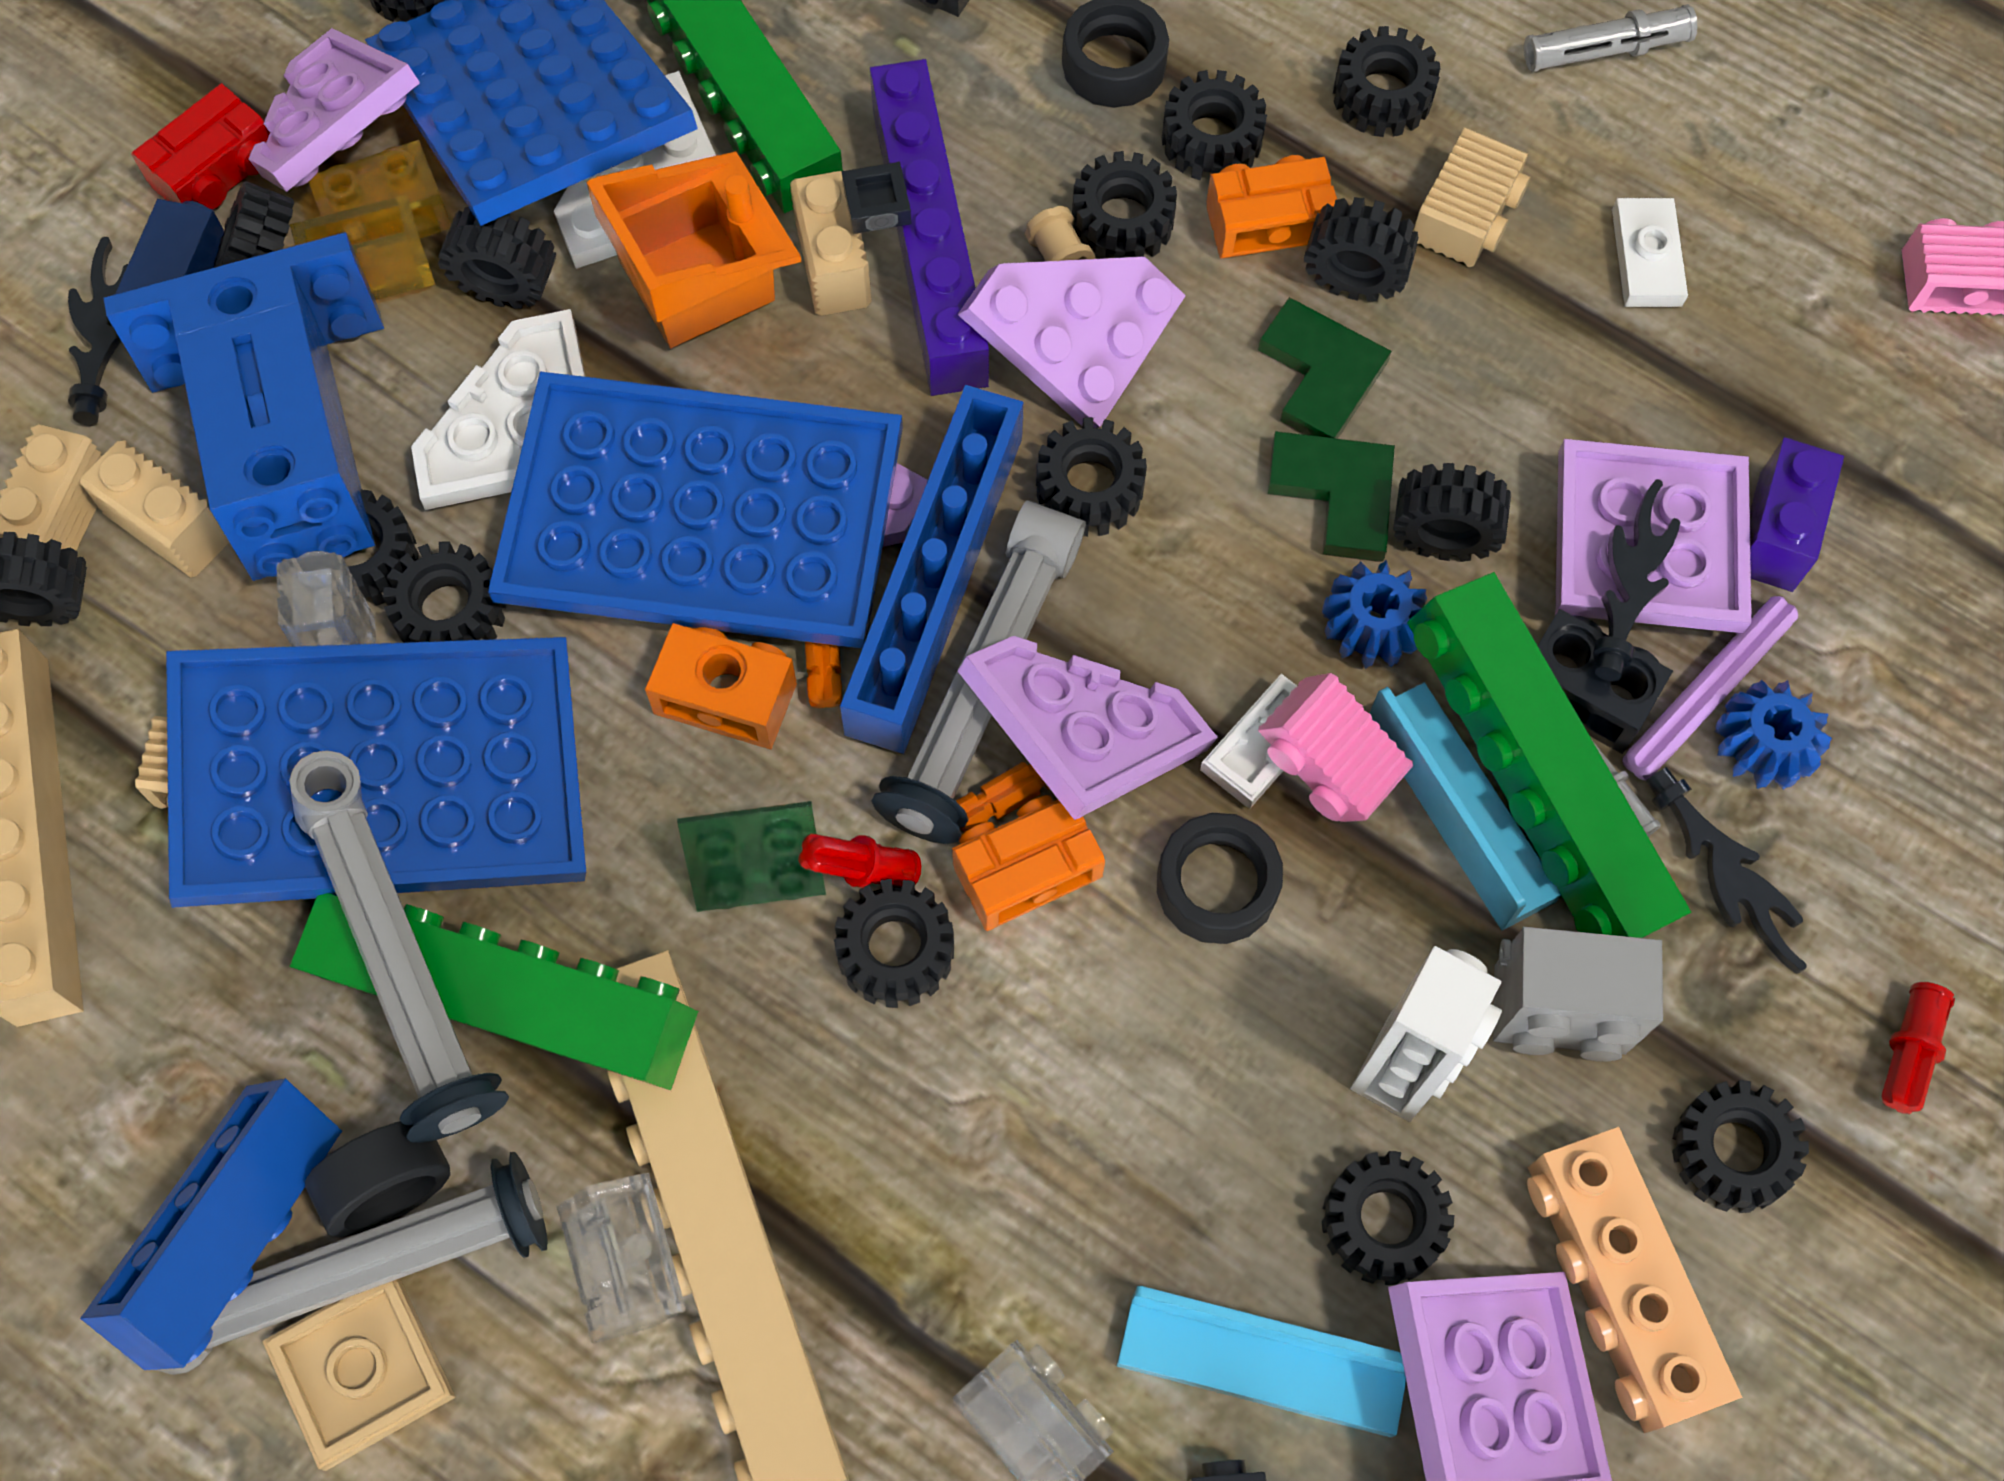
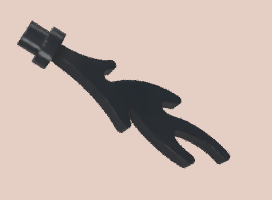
M109 237L101 238L94 253L91 266L92 301L83 302L75 288L70 289L68 292V305L72 321L81 338L92 348L89 352H82L76 346L69 348L72 358L78 364L81 383L70 387L68 403L74 408L73 419L84 425L96 424L99 419V412L106 409L108 394L99 385L108 361L121 343V339L106 317L103 298L115 295L128 264L123 266L121 275L114 285L106 284V263L113 248Z
M1659 479L1652 483L1638 507L1634 522V547L1627 544L1623 527L1617 525L1610 533L1608 543L1609 568L1612 579L1624 602H1621L1612 590L1606 591L1601 598L1608 617L1609 636L1602 637L1596 641L1593 658L1597 661L1595 674L1603 680H1619L1622 676L1623 668L1631 665L1635 649L1631 643L1626 641L1628 634L1642 609L1669 585V581L1665 578L1654 582L1647 579L1669 553L1681 524L1679 519L1673 518L1662 536H1655L1652 533V507L1658 491L1663 486V482Z
M1668 767L1663 768L1647 779L1646 783L1656 795L1652 802L1657 809L1661 811L1669 806L1677 818L1684 835L1687 858L1694 859L1699 855L1701 845L1707 847V871L1710 890L1728 926L1735 927L1741 923L1742 919L1738 902L1742 903L1757 933L1772 953L1794 973L1798 974L1805 970L1807 964L1784 942L1773 924L1769 910L1778 914L1792 928L1797 927L1803 922L1802 916L1790 901L1772 884L1754 871L1741 865V863L1752 865L1759 860V854L1732 840L1706 820L1684 797L1692 788L1685 779L1677 781Z

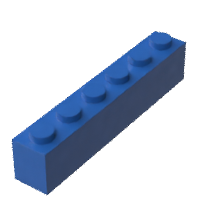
M965 385L841 702L840 710L844 736L901 754L905 753L1021 444L1023 434V401Z

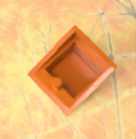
M737 152L656 170L650 164L597 176L586 181L595 216L615 248L620 264L670 349L775 301L773 270L802 262L801 255Z

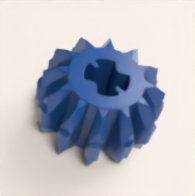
M1387 560L1379 564L1376 573H1372L1360 561L1357 566L1353 567L1350 577L1340 574L1333 582L1331 588L1333 595L1325 598L1322 607L1323 617L1329 619L1325 628L1326 640H1343L1339 650L1342 659L1352 655L1355 651L1363 654L1362 662L1365 669L1373 665L1376 655H1379L1392 667L1399 662L1402 652L1412 654L1417 650L1414 635L1407 622L1424 607L1427 601L1426 589H1409L1412 581L1411 571H1406L1398 577L1390 575ZM1371 611L1381 614V617L1372 616Z
M1761 680L1758 683H1753L1746 693L1740 691L1739 694L1735 693L1725 705L1726 713L1716 722L1714 732L1725 738L1718 746L1717 756L1735 757L1737 760L1733 767V777L1741 776L1748 770L1754 774L1757 789L1767 787L1774 780L1784 790L1785 788L1792 787L1800 777H1810L1820 767V761L1822 760L1820 756L1829 749L1832 738L1821 731L1827 724L1828 713L1811 712L1808 708L1812 702L1813 692L1796 698L1791 694L1788 680L1778 683L1773 690Z

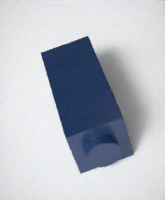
M157 198L115 294L214 268L215 257L220 248L218 246L224 234V229L213 209H209L194 201L178 203Z

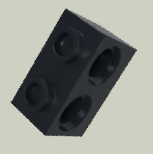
M1559 609L1540 640L1538 648L1589 736L1623 754L1641 729L1673 670L1660 664L1658 659L1649 651L1633 646L1635 651L1630 666L1623 668L1622 676L1619 680L1607 681L1599 678L1595 674L1597 661L1593 658V651L1596 641L1609 635L1605 634L1592 620L1583 616H1572ZM1560 654L1571 658L1577 665V668L1563 666L1556 660L1554 655ZM1611 685L1624 687L1631 693L1634 700L1621 698L1612 690Z

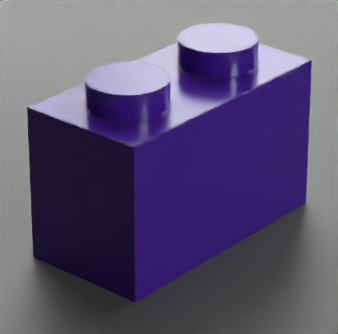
M1786 437L1782 439L1760 472L1750 509L1751 579L1793 592L1816 563L1821 550L1844 455Z

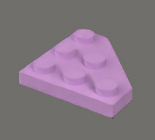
M331 28L289 62L284 73V77L290 84L286 94L284 92L275 95L264 121V125L270 132L266 143L261 142L254 145L249 160L264 179L286 192L292 187L304 185L317 174L319 165L336 151L345 150L358 142L363 135V129L380 115L389 114L402 106L407 98L406 94L420 82L407 63Z
M1146 257L998 264L987 271L958 315L1081 426L1083 418L1094 417L1093 428H1100L1104 419L1111 412L1186 295Z
M1011 636L966 656L958 670V673L1074 820L1206 752L1217 739V735L1179 689L1157 682L1153 684L1151 689L1121 680L1120 670L1075 655L1071 657L1069 662H1065L1038 653L1037 643L1016 636Z

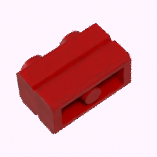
M221 83L158 131L157 134L136 148L131 155L149 185L165 200L178 203L194 201L209 209H215L225 200L227 192L248 175L259 174L250 162L249 157L255 144L267 142L270 132L264 125L261 116L246 103H242L233 92Z

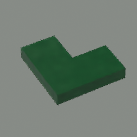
M1290 297L1261 337L1258 351L1305 375L1283 408L1280 421L1305 435L1336 439L1340 437L1389 362L1392 352Z
M1275 431L1272 442L1267 494L1327 501L1323 554L1383 562L1387 553L1395 445Z

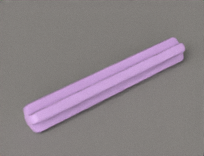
M1771 597L1751 618V624L1744 633H1737L1628 750L1627 754L1623 757V764L1626 769L1633 772L1641 780H1647L1653 776L1798 618L1796 607L1788 604L1783 597Z

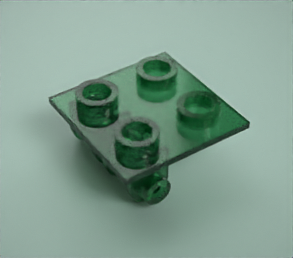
M812 801L677 819L697 912L826 895L823 873L804 869L800 865L798 858L803 850V839L810 834H817Z

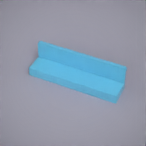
M1425 682L1396 697L1389 687L1378 691L1370 710L1372 720L1379 723L1380 729L1388 733L1389 739L1396 742L1397 748L1404 751L1405 757L1413 761V767L1404 778L1500 929L1503 931L1556 903L1561 897L1558 888L1545 875L1541 860Z
M1137 1286L1132 1296L1117 1367L1391 1438L1397 1435L1406 1385L1401 1352L1144 1286Z

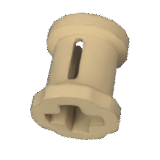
M1057 206L1045 209L1035 215L1027 224L1024 235L1031 246L1038 247L1045 261L1095 259L1096 257L1089 245L1081 243L1073 228L1075 218L1068 207Z

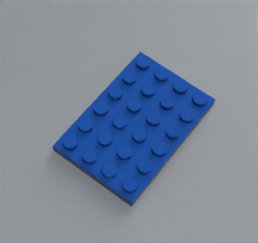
M446 0L435 5L426 14L407 22L399 21L388 24L378 34L365 39L367 45L407 63L420 83L406 94L407 98L403 106L480 226L698 129L691 107L604 0Z
M540 371L488 593L494 603L669 625L675 623L685 627H705L725 632L862 649L869 631L903 429L902 415Z
M566 637L166 651L169 900L172 908L315 899L318 895L326 893L337 896L315 840L309 834L302 831L295 821L289 781L293 768L302 758L313 752L326 750L338 752L348 757L359 770L362 800L368 812L367 821L397 893L585 881L586 863ZM323 789L314 793L311 798L319 802H331L340 798L342 793L334 789Z

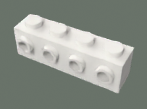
M1434 946L1385 1021L1350 1090L1411 1122L1432 1095L1438 1099L1441 1098L1448 1084L1456 1080L1462 1067L1468 1066L1478 1047L1482 1049L1486 1044L1502 1013L1501 1009L1491 1004L1502 981L1487 974V967L1476 957L1456 949H1450L1446 952Z

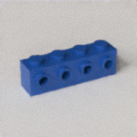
M286 1078L246 1086L80 1319L143 1370L184 1368L186 1364L196 1359L208 1346L213 1335L211 1327L227 1303L235 1299L247 1287L254 1273L252 1266L267 1243L279 1236L289 1224L292 1218L291 1207L305 1188L306 1178L312 1169L329 1155L328 1152L342 1133V1130Z

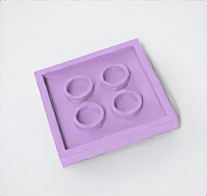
M1564 439L1558 451L1555 614L1561 609L1572 616L1608 620L1606 609L1601 601L1606 591L1612 590L1617 598L1624 602L1612 579L1609 568L1608 543L1610 533L1617 525L1623 527L1627 544L1634 547V522L1638 507L1646 491L1656 479H1659L1663 482V486L1658 491L1652 507V533L1655 536H1662L1673 518L1679 519L1681 524L1669 553L1659 567L1647 578L1651 582L1665 578L1669 581V585L1642 609L1635 623L1744 633L1751 624L1749 457Z
M1565 1272L1413 1281L1388 1287L1426 1481H1612Z

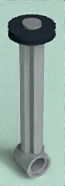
M1026 500L1018 513L1007 544L1006 557L1010 558L960 666L966 656L1011 636L1027 640L1054 579L1058 577L1066 578L1075 561L1083 539L1086 521ZM958 670L908 776L882 778L879 784L881 792L875 793L871 800L875 810L885 820L900 830L927 841L943 844L958 842L962 835L959 828L965 827L969 820L966 811L954 800V797L992 716L958 673Z
M328 750L313 752L302 758L295 765L289 781L295 821L302 831L309 834L315 840L419 1099L403 1110L399 1120L404 1125H414L409 1129L406 1136L410 1142H429L457 1134L494 1115L506 1104L509 1096L506 1091L496 1090L502 1081L499 1074L483 1073L472 1075L368 824V812L362 800L359 770L351 759L341 753ZM323 789H334L342 793L340 798L331 802H319L311 798L314 793Z
M510 1152L509 1164L505 1166L498 1159H492L490 1168L493 1185L254 1272L247 1287L235 1299L227 1303L211 1327L213 1335L205 1350L192 1362L186 1364L184 1368L159 1369L157 1371L172 1375L187 1373L199 1366L215 1346L511 1238L515 1248L523 1258L529 1257V1245L536 1243L541 1251L547 1250L548 1240L541 1201L522 1160L516 1152ZM122 1353V1355H123L128 1361H130L132 1364L137 1365L136 1363H134L131 1359H129L126 1355H124V1354Z

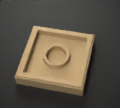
M400 1278L329 1304L262 1341L319 1470H329L456 1398Z

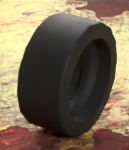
M1091 0L1079 6L1067 20L1063 35L1062 66L1066 81L1076 94L1093 104L1113 108L1129 106L1150 97L1163 82L1167 65L1169 36L1164 20L1154 8L1140 0ZM1118 35L1129 37L1138 42L1148 52V55L1143 61L1133 66L1111 68L1101 66L1090 60L1082 49L1088 42L1098 37Z
M1212 812L1189 819L1171 834L1160 857L1157 870L1156 893L1164 914L1180 932L1201 942L1228 944L1250 937L1268 921L1283 886V862L1275 842L1258 824L1237 814ZM1208 844L1227 845L1244 853L1253 863L1257 872V890L1252 900L1241 910L1229 914L1209 912L1195 905L1186 896L1181 883V868L1187 856L1197 848Z
M401 1121L361 1135L325 1157L312 1169L305 1180V1186L327 1234L335 1237H347L387 1224L415 1209L438 1192L451 1176L450 1165L438 1141L410 1142L406 1136L409 1129L414 1125H404Z

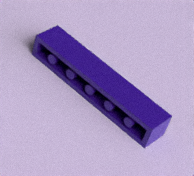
M926 59L870 67L872 108L883 164L900 162L911 209L912 224L898 226L897 232L931 396L961 392L965 385L979 389L989 387L988 342L958 315L976 287Z

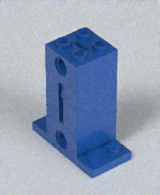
M346 232L103 298L106 316L151 392L154 393L185 384L210 510L252 581L269 576L284 575L293 569L302 567L301 562L324 556L328 559L343 558L355 551L375 546L370 521L365 512L361 496L362 488L327 344L384 329L380 310Z

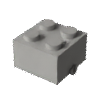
M1523 927L1512 943L1508 939H1502L1499 949V960L1494 965V977L1502 981L1494 996V1006L1501 1009L1502 1013L1493 1029V1042L1512 1043L1514 1051L1528 1055H1545L1553 1053L1554 1048L1580 1050V1056L1586 1060L1600 1062L1616 1061L1622 1058V1054L1626 1055L1663 1021L1662 940Z

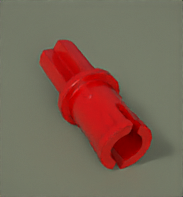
M810 834L803 839V850L798 857L799 863L804 869L844 877L847 884L857 888H864L869 884L881 885L880 880L892 879L893 887H902L903 879L913 881L916 885L922 868L921 859L914 850L877 844L873 838L866 835H857L849 841Z
M1917 982L1911 985L1910 997L1900 1031L1893 1033L1889 1040V1046L1894 1053L1881 1098L1885 1106L1895 1109L1902 1114L1910 1115L1912 1112H1918L1923 1109L1935 1064L1942 1062L1946 1056V1048L1942 1044V1039L1951 1008L1955 1003V998H1953V992L1946 987L1930 982Z

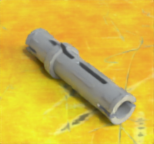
M1689 4L1648 14L1638 9L1627 12L1625 18L1583 25L1535 36L1528 35L1524 41L1526 65L1531 72H1537L1540 69L1580 61L1584 62L1626 52L1634 57L1645 55L1649 48L1682 41H1693L1697 34V17L1692 6L1689 7Z

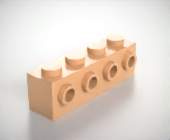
M1616 1127L1542 1154L1528 1167L1531 1177L1527 1180L1528 1191L1538 1213L1544 1218L1549 1216L1560 1240V1243L1556 1245L1559 1264L1562 1271L1565 1272L1566 1278L1572 1284L1578 1283L1590 1309L1585 1312L1589 1333L1596 1346L1602 1352H1609L1619 1375V1379L1615 1380L1616 1393L1626 1415L1632 1421L1638 1420L1645 1434L1743 1398L1620 1128Z

